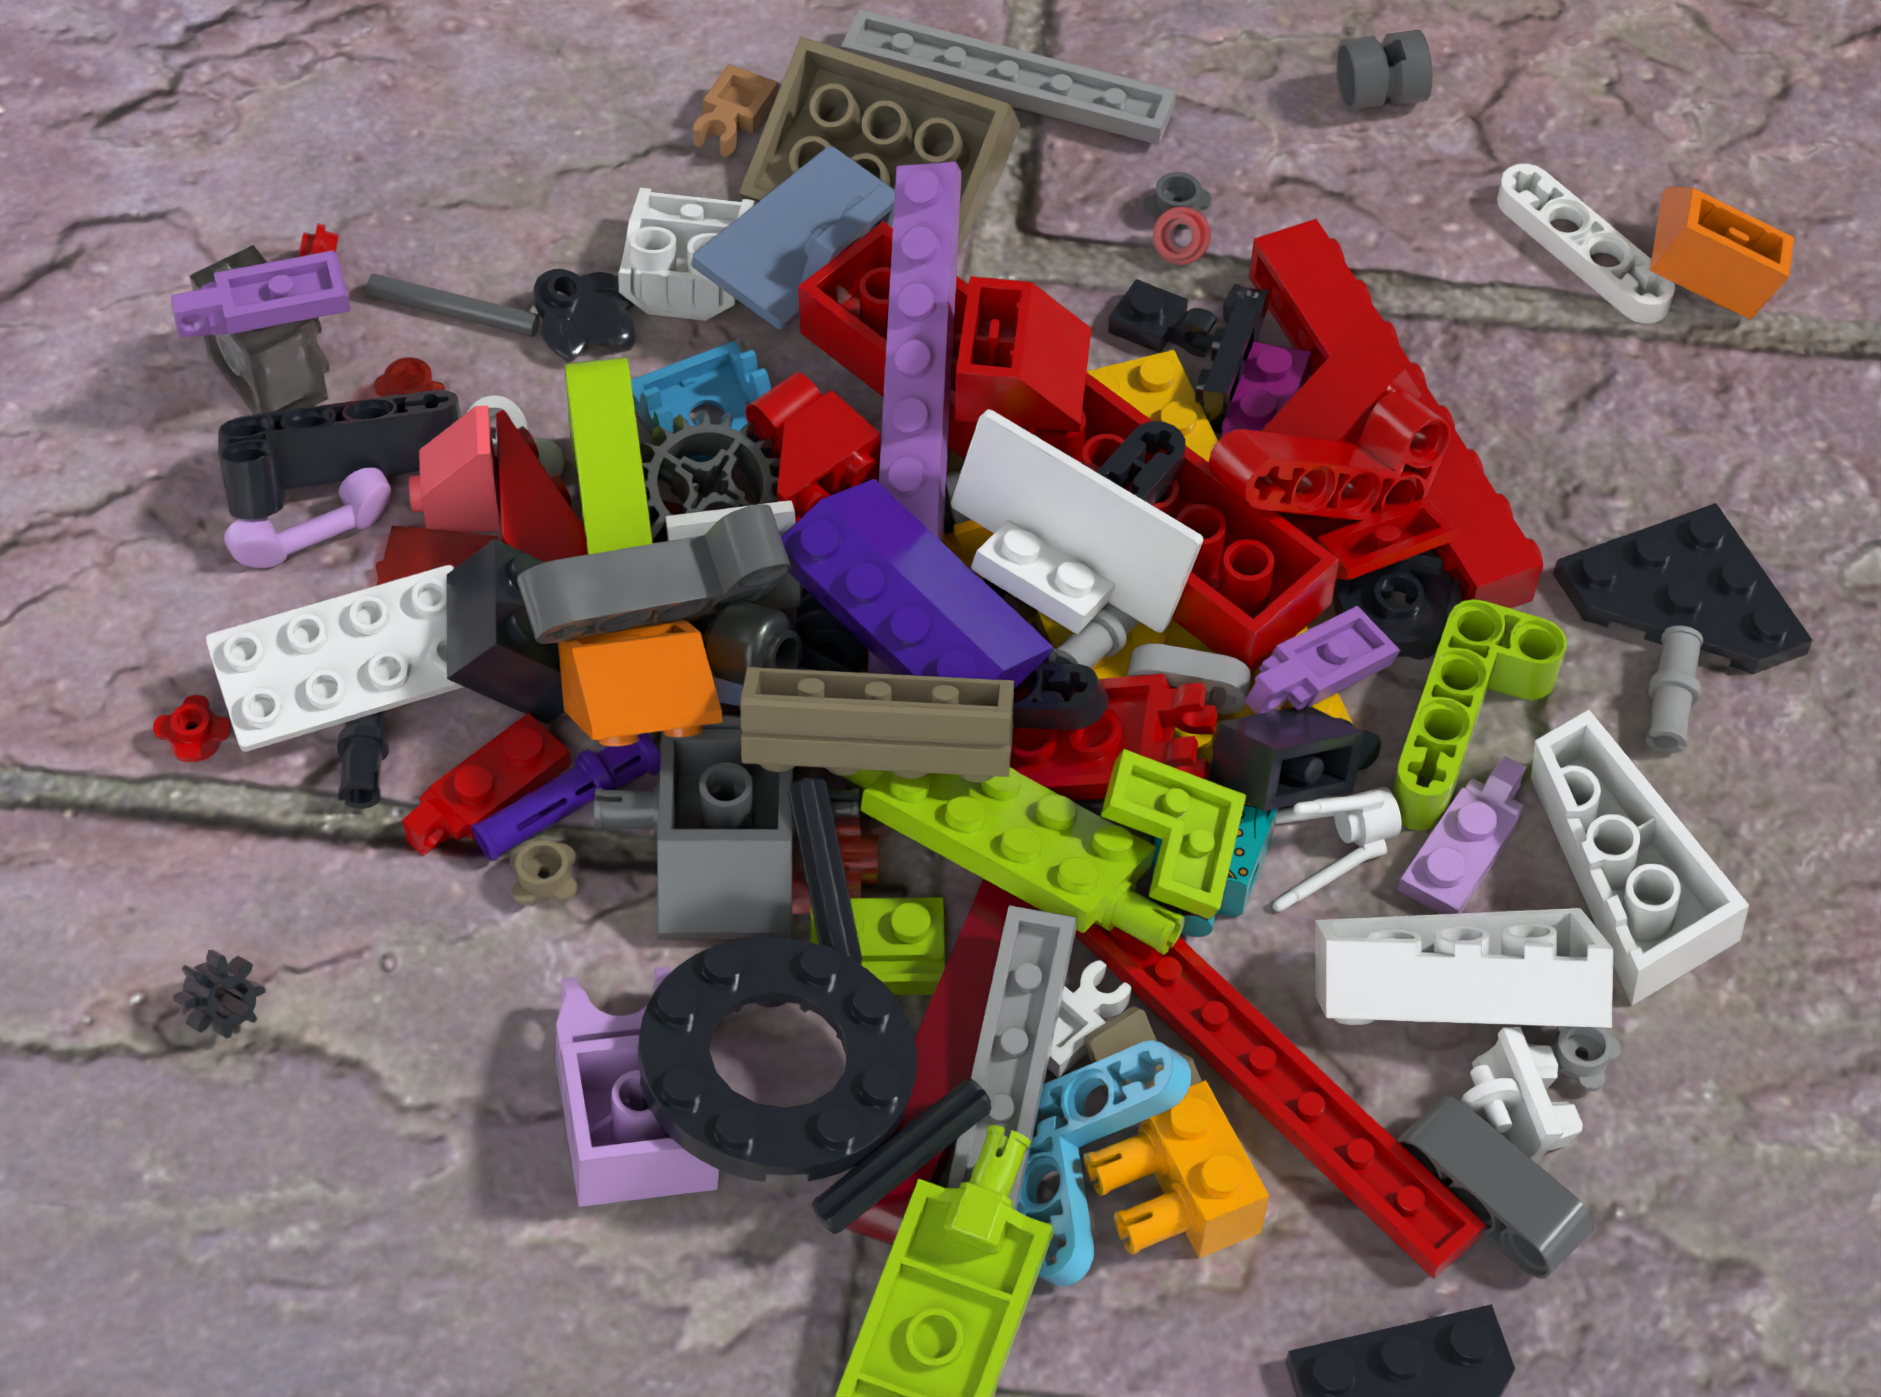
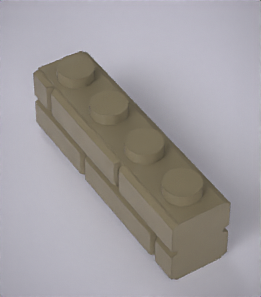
M747 667L740 704L742 763L760 764L764 769L773 772L788 771L795 766L826 767L828 771L837 775H852L862 769L892 771L895 775L906 779L920 778L928 773L958 774L961 778L970 782H985L994 776L1009 777L1012 749L1014 681Z

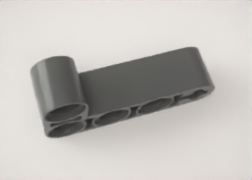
M761 504L744 507L723 516L705 535L545 562L521 573L517 578V583L535 640L540 644H550L717 614L732 602L747 601L754 603L764 597L792 567L770 505Z

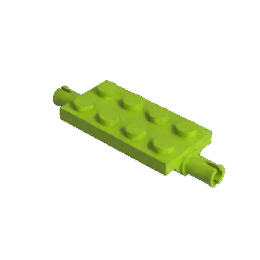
M1011 767L1009 777L994 776L985 782H970L964 780L958 774L928 773L916 779L902 778L895 775L892 771L862 769L852 775L834 774L865 789L863 791L860 811L1043 912L1076 917V930L1084 933L1093 923L1108 931L1115 926L1164 955L1168 952L1169 947L1172 948L1183 930L1185 923L1183 915L1175 914L1136 892L1135 884L1151 867L1156 846L1135 836L1125 828L1117 826L1079 806L1069 798L1061 796L1025 777Z
M989 1125L985 1133V1141L969 1182H962L959 1188H944L918 1179L835 1397H994L1054 1234L1052 1225L1027 1217L1013 1209L1014 1202L1009 1198L1025 1152L1030 1147L1031 1141L1029 1138L1011 1130L1007 1141V1137L1004 1136V1127Z

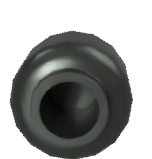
M747 601L732 602L722 609L716 618L708 624L704 634V648L714 676L742 686L744 685L747 667L797 670L801 661L802 640L797 633L796 626L790 616L773 608Z

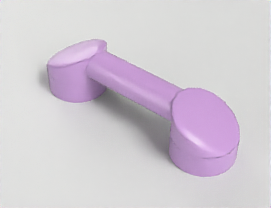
M360 469L350 474L339 487V497L344 506L276 533L268 517L250 520L238 519L226 530L224 542L232 557L243 565L254 568L277 566L283 563L289 554L355 527L362 530L371 527L380 519L390 502L391 486L379 469Z

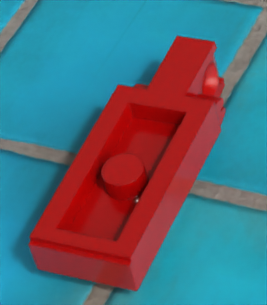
M529 713L525 714L429 786V789L419 797L420 805L402 820L406 841L421 856H425L451 835L457 840L467 835L474 840L475 837L472 833L471 825L476 822L480 823L521 799L524 795L550 782L568 769L569 765L572 764L570 750Z

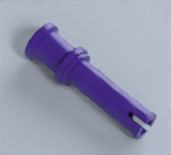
M647 733L638 734L639 741L630 745L603 746L595 752L588 748L580 752L578 758L574 760V768L524 795L521 799L480 823L476 822L471 825L472 833L481 850L493 862L500 855L594 801L596 788L619 790L646 773L652 776L659 774L661 757L652 739Z

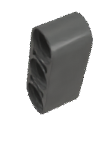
M1442 1096L1396 1140L1486 1224L1483 1237L1531 1276L1546 1279L1594 1230V1221L1590 1212L1573 1193L1471 1108L1454 1097Z

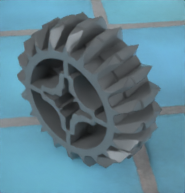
M704 409L698 413L695 426H690L681 414H678L673 419V433L657 425L652 430L651 440L653 445L643 442L639 444L652 543L668 541L665 516H671V514L664 506L659 495L657 484L660 479L671 485V493L682 500L684 504L682 514L753 505L745 500L746 493L741 491L733 482V475L737 466L751 480L757 494L758 504L778 502L777 488L781 458H769L772 452L771 447L773 446L771 437L754 443L752 440L756 427L752 422L744 425L740 431L732 429L733 417L728 412L722 416L720 425L710 424V417ZM697 455L715 456L706 462H696L688 458ZM720 478L718 493L712 492L707 498H703L696 508L698 492L704 494L709 487L713 488Z

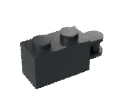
M1307 705L1299 710L1292 707L1218 722L1216 738L1213 743V756L1208 781L1245 794V802L1263 811L1294 805L1298 802L1353 791L1356 771L1370 767L1377 759L1381 741L1377 734L1369 730H1360L1354 727L1348 720L1334 718Z

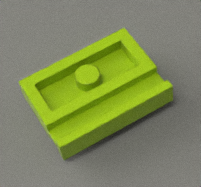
M943 897L851 898L863 957L862 966L880 979L893 995H933L945 969ZM811 909V943L818 944Z

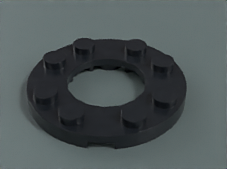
M751 937L718 944L697 953L676 967L655 990L643 1015L638 1040V1061L641 1074L640 1086L650 1111L661 1127L675 1142L697 1159L731 1175L750 1180L765 1182L767 1174H807V1181H814L840 1174L857 1166L894 1135L907 1112L915 1084L917 1048L914 1033L902 1006L883 982L868 969L827 945L785 937ZM755 1003L763 1007H778L786 1003L799 1004L800 1010L804 1013L810 1010L822 1016L837 1033L836 1037L841 1040L846 1055L845 1071L833 1090L811 1103L785 1108L759 1104L733 1091L716 1072L709 1050L711 1036L725 1016L734 1011L739 1012L746 1004Z

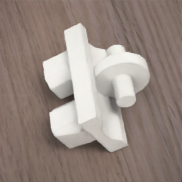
M1503 1027L1497 1034L1498 1041L1495 1046L1472 1062L1473 1069L1470 1071V1075L1475 1087L1466 1092L1460 1101L1484 1120L1488 1119L1493 1128L1537 1163L1547 1151L1567 1147L1582 1131L1583 1124L1574 1104H1570L1567 1101L1551 1102L1546 1090L1557 1079L1558 1063L1551 1046L1527 1044L1521 1027Z

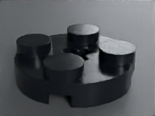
M1428 550L1350 580L1338 579L1334 596V608L1338 616L1358 606L1400 649L1397 657L1423 660L1435 654L1449 614L1454 606L1461 603V587L1456 577L1453 582L1449 574L1442 569L1443 560L1434 552ZM1393 591L1402 592L1405 594V602L1410 605L1403 607L1394 606L1383 598H1391Z

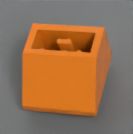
M1668 186L1663 191L1649 271L1713 301L1722 308L1729 309L1751 320L1789 278L1794 237L1693 187Z
M684 619L558 642L564 711L592 740H599V744L603 746L630 745L639 741L638 734L663 731V734L668 737H690L702 733L703 725L723 723L722 709L700 631Z

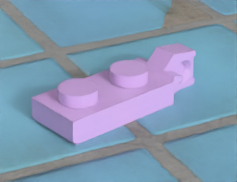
M1503 756L1490 774L1486 784L1472 778L1466 788L1462 787L1401 877L1398 891L1439 914L1462 913L1516 831L1519 816L1524 805L1513 799L1521 789L1522 784L1520 782L1527 767Z

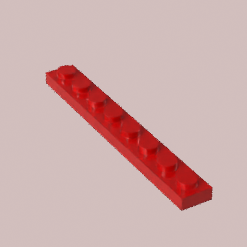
M1093 923L1084 933L1076 930L1075 937L1099 960L1104 962L1123 983H1128L1131 986V990L1429 1276L1435 1279L1483 1236L1486 1224L1183 939L1179 937L1172 948L1169 947L1168 952L1162 955L1155 948L1115 926L1108 931Z

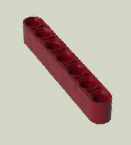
M984 878L915 1036L917 1048L916 1080L907 1112L894 1135L962 1081L971 1078L1008 907L1015 906L1042 911ZM956 1140L845 1229L893 1246L918 1179L935 1185L939 1184Z

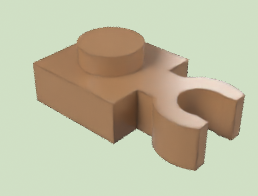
M728 64L702 100L703 115L697 118L693 125L694 146L701 147L710 136H721L719 139L720 155L724 157L731 155L737 147L738 129L754 134L773 107L778 94V82Z

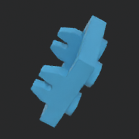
M736 341L631 380L635 410L651 436L652 430L657 425L673 433V419L678 414H681L690 426H695L689 416L695 407L702 404H710L721 408L725 414L729 412L733 417L732 429L740 431L748 423L745 414L746 406L771 389L768 373L765 368L758 370L755 352L750 350L743 353ZM754 434L752 441L754 443L760 441ZM697 455L688 458L696 462H706L715 456Z

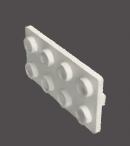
M988 409L979 417L951 500L953 509L994 533L976 551L970 569L1076 634L1107 603H1110L1158 633L1163 632L1170 624L1203 543V537L1196 531L993 410Z
M446 565L208 634L206 636L207 647L239 748L244 752L463 688V686L447 679V574L454 567Z

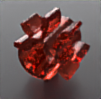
M834 818L850 898H861V884H878V834H861L860 818Z

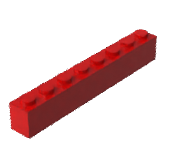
M1317 218L1254 238L1249 279L1256 289L1269 290L1268 309L1292 347L1311 352V371L1309 373L1311 376L1354 330L1406 368L1422 395L1417 401L1448 423L1451 430L1450 442L1426 497L1459 529L1458 540L1436 547L1430 551L1443 560L1442 569L1449 574L1453 582L1456 577L1461 587V602L1472 599L1482 600L1511 609L1533 601L1539 577L1543 571V558L1538 545L1533 539L1525 537L1513 518L1509 501L1502 493H1496L1484 474L1480 457L1473 449H1467L1455 430L1451 413L1444 405L1437 403L1427 388L1425 375L1421 367L1415 362H1410L1399 345L1394 326L1388 320L1383 321L1372 304L1367 285L1362 279H1356L1345 263L1344 254L1338 241L1328 237Z

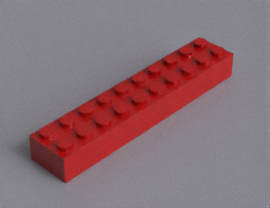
M884 221L798 285L800 334L882 397H884L893 228ZM956 275L948 447L965 460L977 422L955 420L956 368L969 285ZM1087 372L1080 432L1029 427L1021 428L1097 472L1134 429L1152 420ZM1185 445L1182 472L1153 505L1203 537V543L1174 611L1172 620L1216 654L1233 657L1243 662L1249 668L1252 675L1271 656L1277 645L1295 637L1331 605L1339 559L1275 511L1251 507L1212 475L1209 470L1208 461ZM1160 449L1158 452L1154 454L1146 452L1145 464H1147L1154 457L1155 454L1159 452L1167 454V451ZM1130 482L1125 490L1132 493L1133 483Z

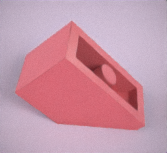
M488 405L475 406L419 450L420 475L409 476L412 512H423L427 536L500 531L497 467Z

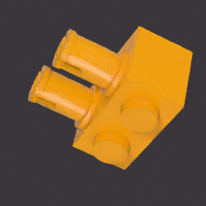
M1206 1080L1190 1086L1181 1102L1170 1110L1141 1121L1137 1135L1095 1152L1090 1151L1084 1154V1164L1090 1182L1097 1180V1178L1099 1182L1094 1184V1189L1099 1196L1107 1195L1114 1189L1151 1174L1155 1175L1164 1192L1161 1196L1114 1213V1221L1120 1239L1123 1240L1129 1237V1241L1125 1242L1124 1247L1131 1255H1135L1144 1248L1185 1232L1200 1259L1262 1233L1269 1194Z

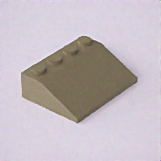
M800 36L739 194L741 197L759 202L828 146L835 147L894 190L897 166L956 162L962 172L958 234L959 253L1002 175L1021 124L1009 103Z

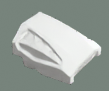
M640 188L629 219L624 253L618 272L619 293L649 315L706 321L734 306L736 298L691 266V261L696 251L753 207L754 200L743 199L742 202L655 193L651 192L649 188Z

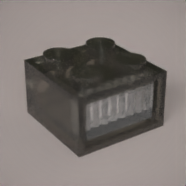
M252 245L189 275L192 290H201V286L215 281L214 273L264 264L267 261L256 247ZM318 317L234 334L226 333L225 335L211 334L204 336L208 355L253 415L313 407L329 399L324 374L330 371V367L323 350L317 343L316 335L322 333Z

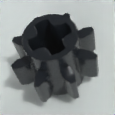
M212 949L208 950L207 962L201 963L194 968L187 965L182 967V971L186 975L183 991L173 995V1000L184 1007L194 1009L187 1018V1025L202 1033L211 1024L216 1033L227 1039L232 1036L233 1026L239 1025L246 1020L253 1023L256 1022L257 1017L253 1012L256 1005V997L264 994L266 989L254 981L245 979L252 970L253 964L236 956L228 964L224 955ZM219 987L225 991L220 1000L214 996Z

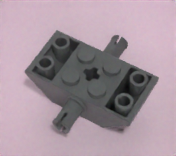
M722 712L723 723L703 725V732L695 736L668 737L662 731L660 783L655 784L654 790L595 789V800H597L594 801L595 830L654 829V834L657 835L659 940H716L751 937L792 938L793 835L797 834L788 788L790 784L794 783V768L784 772H773L764 769L760 764L742 763L741 712ZM852 788V790H828L836 829L859 830V788Z

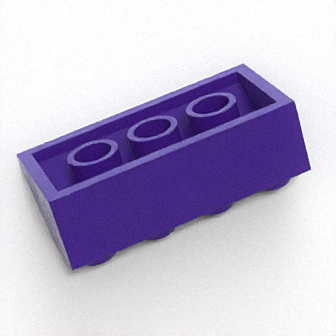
M875 479L821 499L781 537L792 567L788 573L895 675L1014 681L1015 689L1054 651V647Z

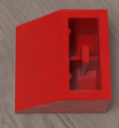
M970 276L956 368L955 420L978 423L979 417L986 410L990 409L1020 427L1080 432L1092 328L1033 282Z
M832 390L784 422L777 498L778 502L792 501L795 511V523L823 498L872 479L879 483L881 433Z

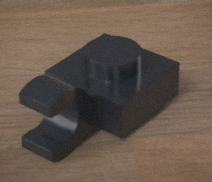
M1135 279L1110 314L1108 333L1157 353H1161L1167 343L1170 342L1194 356L1206 357L1212 348L1214 338L1213 335L1208 333L1217 322V316L1202 308H1192L1187 311L1188 299Z

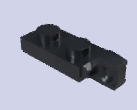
M1234 284L1223 303V319L1227 326L1226 328L1217 327L1211 348V361L1213 364L1211 370H1201L1195 393V402L1204 406V414L1215 433L1222 434L1223 422L1225 417L1228 418L1230 404L1237 385L1241 382L1253 342H1258L1257 337L1269 307V290L1240 287L1239 284Z

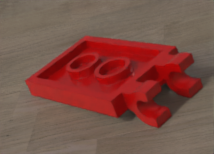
M1164 674L1099 679L1107 692L1109 702L1103 716L1094 724L1077 730L1012 729L1011 768L1072 801L1105 799L1114 762L1123 749L1208 780L1210 765L1206 758L1196 759L1198 742L1195 736L1173 738L1175 727L1190 734H1215L1218 712L1214 705H1204L1206 688L1203 682L1184 684L1178 688L1171 689ZM1024 687L1014 692L1013 704L1029 696L1033 687Z

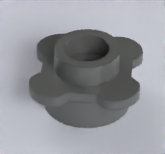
M1172 172L1158 180L1155 195L1145 198L1143 208L1145 213L1152 217L1161 216L1167 210L1175 207H1190L1200 211L1210 207L1211 195L1208 191L1202 189L1199 181L1192 175L1183 172ZM1182 224L1178 226L1176 229L1187 230L1190 228Z

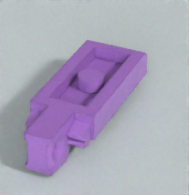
M333 251L214 273L215 281L201 286V290L171 295L174 320L180 338L211 334H234L351 311L349 296L338 256Z
M1356 606L1277 645L1271 656L1262 663V666L1259 668L1262 673L1256 676L1254 679L1256 681L1250 693L1244 696L1243 701L1256 714L1277 711L1288 701L1297 710L1303 709L1306 705L1310 707L1392 665L1400 649Z

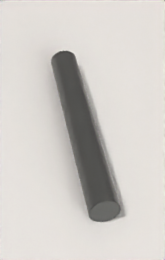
M374 273L370 275L367 282L366 293L369 297L534 337L539 328L540 316L536 313Z

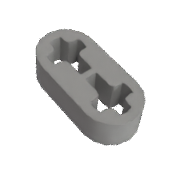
M1152 643L1140 645L1133 650L1126 676L1164 674L1171 689L1178 688L1184 684L1203 682L1206 688L1204 705H1214L1218 714L1225 715L1236 713L1244 708L1246 703L1243 701V698L1248 695L1251 680L1249 668L1236 658Z

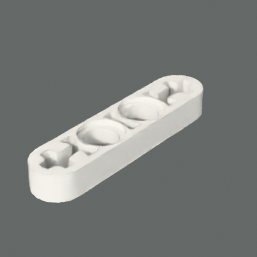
M1516 164L1509 167L1503 173L1497 202L1498 207L1507 217L1629 319L1648 324L1658 322L1668 314L1675 291V284L1649 271L1651 258L1540 167L1531 164ZM1556 219L1570 220L1579 227V230L1570 233L1561 232L1553 228L1550 222ZM1596 253L1611 254L1617 258L1620 264L1614 267L1600 266L1590 256Z

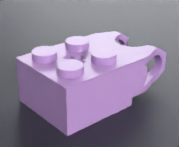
M670 967L654 968L655 983L653 993L671 973ZM577 977L561 979L562 1007L556 1023V1066L578 1206L718 1190L719 1169L697 1159L675 1142L658 1123L643 1096L640 1086L641 1074L638 1061V1040L642 1018L647 1006L637 1013L626 1016L610 1015L599 1011L590 1002L586 991L579 985Z

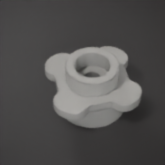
M1558 1026V1039L1555 1045L1551 1047L1558 1063L1557 1074L1562 1073L1576 1080L1580 1088L1585 1091L1593 1092L1600 1090L1606 1082L1604 1071L1609 1062L1616 1061L1620 1056L1621 1046L1619 1041L1610 1035L1604 1027ZM1582 1051L1587 1054V1058L1580 1059L1576 1056L1575 1052Z

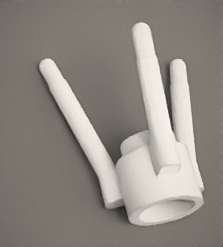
M1379 787L1346 797L1298 802L1294 807L1277 810L1275 824L1334 816L1335 825L1341 839L1345 843L1355 842L1359 848L1277 898L1272 905L1275 911L1281 912L1294 903L1303 900L1364 861L1387 854L1385 840L1397 837L1401 831L1400 810L1395 797L1387 787Z

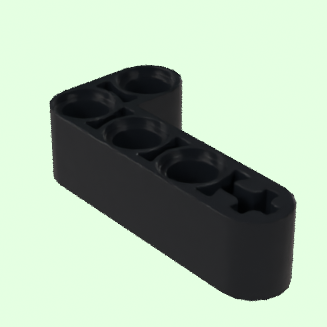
M430 390L247 415L225 422L218 430V456L231 516L245 520L271 516L283 509L285 505V489L342 482L350 474L363 468H377L382 471L384 476L420 471L419 450L461 418L458 396L450 391Z

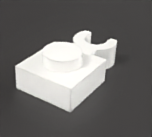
M1101 960L1091 963L1084 969L1081 975L1080 987L1074 993L1064 986L1047 1066L1058 1078L1088 1053L1084 1045V1038L1106 1023L1102 1018L1114 1017L1122 1013L1129 1004L1131 986L1126 982L1112 993H1102L1095 988L1105 979L1106 964Z

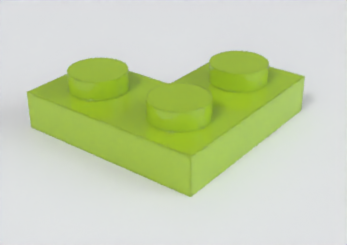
M1123 749L1114 762L1101 817L1162 839L1148 897L1207 919H1211L1220 910L1246 795Z

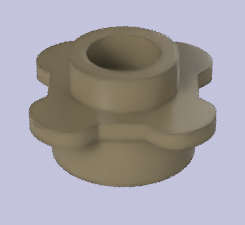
M536 840L516 849L510 856V865L516 871L517 882L511 889L514 900L522 905H531L537 899L546 900L554 898L559 902L571 900L577 893V882L571 878L570 866L575 862L574 850L566 844L556 843L551 840ZM540 872L550 873L549 876L546 878H540L538 876V873Z

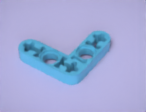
M1153 1040L1141 1042L1043 1085L1034 1130L1037 1129L1038 1135L1032 1137L1017 1211L1032 1219L1051 1223L1053 1226L1054 1234L1038 1275L1039 1278L1053 1285L1065 1287L1075 1284L1088 1272L1094 1258V1243L1079 1147L1170 1110L1179 1104L1188 1092L1191 1083V1069L1187 1060L1162 1042ZM1162 1065L1164 1070L1156 1073V1066ZM1125 1078L1132 1083L1127 1085V1083L1125 1082ZM1154 1079L1155 1086L1150 1088L1144 1084ZM1106 1084L1108 1087V1100L1105 1107L1095 1116L1087 1117L1085 1114V1102L1088 1095L1096 1087ZM1042 1114H1045L1046 1116L1050 1117L1043 1121L1040 1120V1116ZM1066 1117L1068 1123L1062 1120V1118ZM1058 1171L1060 1186L1057 1193L1047 1203L1039 1204L1037 1188L1040 1181L1050 1172ZM1059 1238L1066 1241V1246L1060 1249ZM1056 1254L1057 1262L1053 1263L1050 1261V1256Z

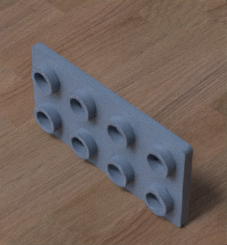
M828 146L693 254L691 266L779 330H784L799 317L798 285L882 221L893 228L895 190L835 147Z

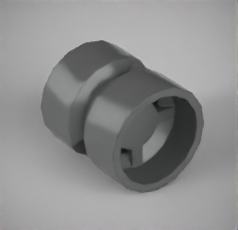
M1421 30L1388 33L1385 35L1382 43H1379L1375 36L1340 40L1336 52V75L1340 97L1346 110L1354 112L1382 108L1387 98L1393 105L1428 101L1432 90L1433 71L1429 46Z

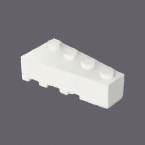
M1590 710L1585 711L1535 740L1531 771L1532 783L1595 925L1613 948V965L1631 1006L1741 940L1749 904Z
M1581 908L1315 920V997L1326 1018H1334L1338 1023L1363 1025L1374 1020L1612 1028L1613 948Z

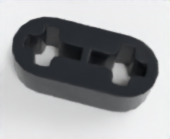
M1151 421L1141 424L1098 469L1097 473L1123 489L1132 482V494L1153 506L1183 470L1185 438L1179 429L1166 422ZM1160 449L1167 451V454L1162 452L1155 454L1154 457L1147 464H1145L1146 452L1154 454L1158 452Z

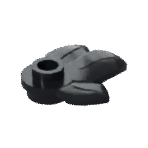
M552 269L544 272L537 278L532 291V299L538 314L543 319L541 335L547 346L567 362H573L583 351L586 342L617 350L630 351L633 348L635 341L634 325L627 310L634 307L635 304L619 293L618 276L605 272H594L579 276L569 270ZM557 292L564 293L568 295V297L561 296Z

